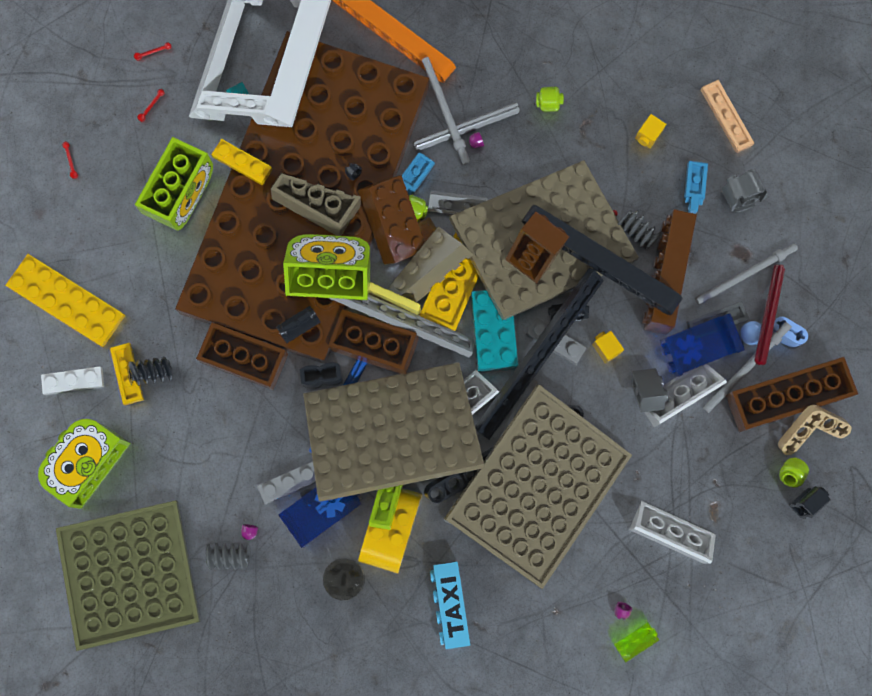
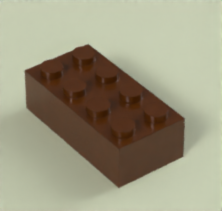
M402 175L391 177L359 189L358 192L383 263L394 264L414 256L423 246L424 240Z
M535 212L519 232L505 260L537 284L552 265L569 236L562 228L553 225L545 215Z
M342 309L328 346L332 352L406 375L419 338L415 332Z
M211 322L196 359L202 364L274 391L288 353L284 349Z

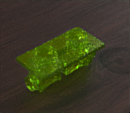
M647 622L615 643L614 646L626 663L658 642L659 638L655 629H652Z

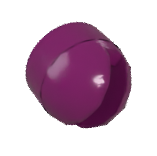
M479 132L472 134L469 138V144L473 148L484 146Z
M242 524V537L246 540L253 539L257 535L258 527Z
M618 602L615 607V616L618 619H621V617L623 620L628 619L631 615L632 607L627 603Z

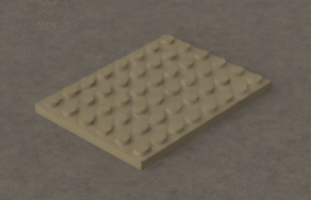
M584 160L450 216L449 220L461 243L474 254L470 257V260L502 321L574 289L586 271L591 268L561 249L552 265L536 284L505 260L524 226L521 221L532 205L539 206L627 262L632 263L638 260L639 257L622 226L618 225V219Z
M459 362L408 372L406 375L398 374L303 393L319 502L484 468L483 457Z
M536 385L484 460V468L477 470L444 519L543 589L632 454L541 385Z

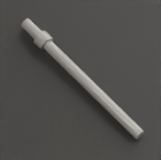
M426 57L422 59V62L454 140L453 146L455 151L459 153L463 165L468 164L470 160L465 150V142L461 140L430 59Z
M793 243L783 250L779 249L773 252L772 256L695 298L696 303L699 305L771 264L786 259V256L798 250L797 245Z
M785 322L776 333H772L769 350L774 345L777 346L782 341L781 338L792 328L789 323ZM755 354L703 407L707 413L756 365L754 361Z

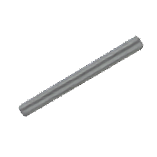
M512 103L456 124L459 135L519 113V106L517 103ZM449 128L414 140L413 145L416 151H420L452 138Z

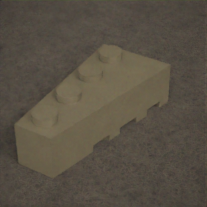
M281 174L271 188V195L274 201L336 236L343 234L360 208L361 203L360 196L347 195L343 191L330 190L325 188V186L313 185L305 180Z
M438 226L389 288L396 294L418 302L431 291V287L435 283H441L448 272L452 269L455 271L461 266L460 262L465 258L469 259L474 254Z

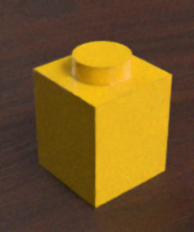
M650 114L638 131L635 139L642 146L651 149L667 124Z
M603 331L594 337L596 340L592 346L605 364L624 351V348L612 331L608 333Z

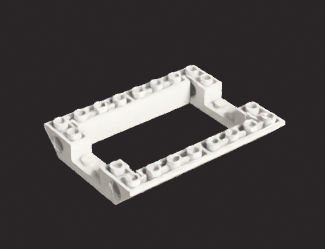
M228 0L189 117L224 121L226 114L251 116L257 124L292 127L331 0H290L293 6L298 8L271 96L216 92L245 6L244 3L261 6L263 0Z

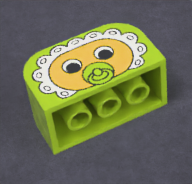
M172 137L135 203L137 209L149 218L177 231L181 230L188 222L211 179L213 163L208 153Z
M305 234L293 238L288 243L283 262L286 296L368 300L370 246L366 241L349 236Z
M91 419L78 420L71 424L67 430H64L59 435V441L56 445L49 448L46 452V458L41 463L38 471L39 482L46 491L68 507L82 509L131 443L101 423Z

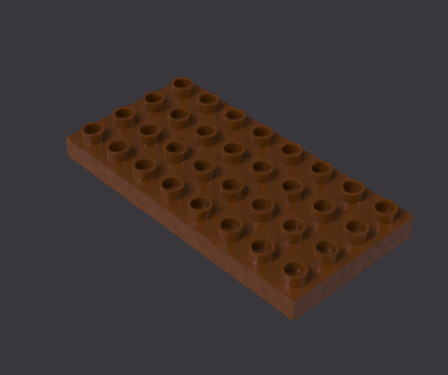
M287 31L261 96H271L291 32ZM318 42L293 126L257 124L253 118L251 119L240 149L268 164L273 170L264 184L260 185L231 168L175 310L179 314L210 325L213 322L299 356L323 364L327 363L331 353V349L328 346L342 309L347 310L348 306L333 301L330 298L286 296L283 262L288 243L293 238L305 234L336 235L274 201L271 195V188L279 176L285 174L305 180L313 185L325 186V188L330 190L343 191L347 195L360 196L359 189L395 177L427 95L429 78ZM349 163H356L362 168V172L356 180H351L345 174V167H349ZM361 200L360 208L341 236L363 239L370 246L374 235ZM311 306L321 323L286 344L276 326Z

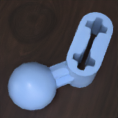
M786 317L775 319L774 333L785 322L792 326L781 338L782 344L790 348H796L808 340V333L803 327ZM757 321L745 323L740 331V337L743 342L748 345H758L762 324Z

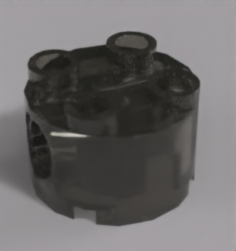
M348 558L337 559L331 562L323 574L325 590L332 598L337 600H349L357 596L363 590L365 584V573L362 566Z

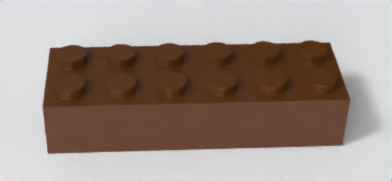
M674 209L670 215L666 216L665 221L663 220L660 232H663V235L657 244V250L660 251L658 257H655L653 268L656 271L652 277L681 295L697 214ZM646 302L648 310L644 312L642 323L645 324L644 330L667 335L675 327L679 305L670 316Z
M841 357L732 391L726 395L740 433L800 414L810 405L822 407L858 395V391L845 357Z

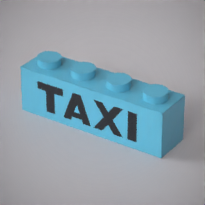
M458 562L433 565L434 570H430L431 582H436L437 590L433 591L434 602L439 603L440 611H436L437 623H442L443 632H439L440 643L445 645L446 649L470 646Z

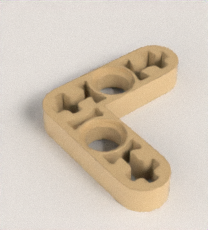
M810 405L778 442V448L783 454L792 455L816 428L837 438H844L850 434L852 427L844 418L817 405ZM831 419L828 424L823 425L826 420ZM805 427L801 433H797L800 428Z

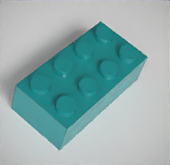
M487 290L472 291L471 306L477 371L483 373L516 370L518 367L514 316L502 321Z

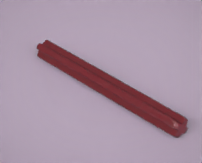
M776 264L773 268L754 359L757 365H765L767 362L785 268L782 264Z

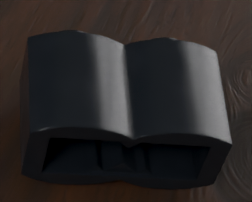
M335 362L325 363L320 367L308 365L300 369L301 384L305 388H318L323 384L334 386L343 382L341 366Z
M815 486L812 489L807 488L789 506L800 518H813L831 499L829 498V493L823 487Z

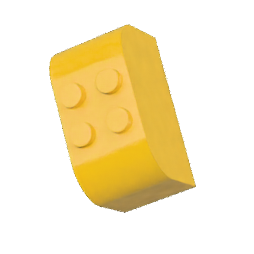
M405 488L401 489L390 530L370 527L368 525L359 555V562L399 574L422 499V493Z

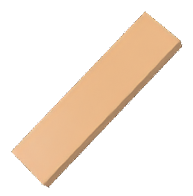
M716 80L703 86L701 92L735 152L738 153L753 146V139L720 81Z

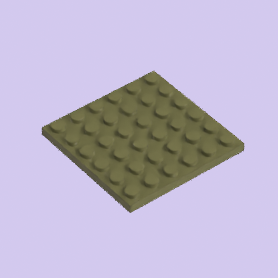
M177 500L55 528L76 651L201 622Z

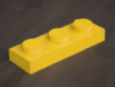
M223 139L220 140L211 154L216 160L260 185L264 184L273 170L268 164Z
M126 343L111 347L110 351L123 405L126 406L144 401L141 383L140 386H137L136 382L133 381L131 386L128 378V363L133 361L136 365L131 344Z

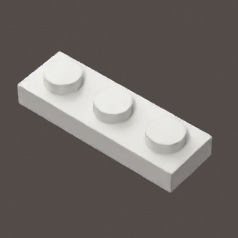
M100 366L42 374V393L50 395L104 387L103 368Z

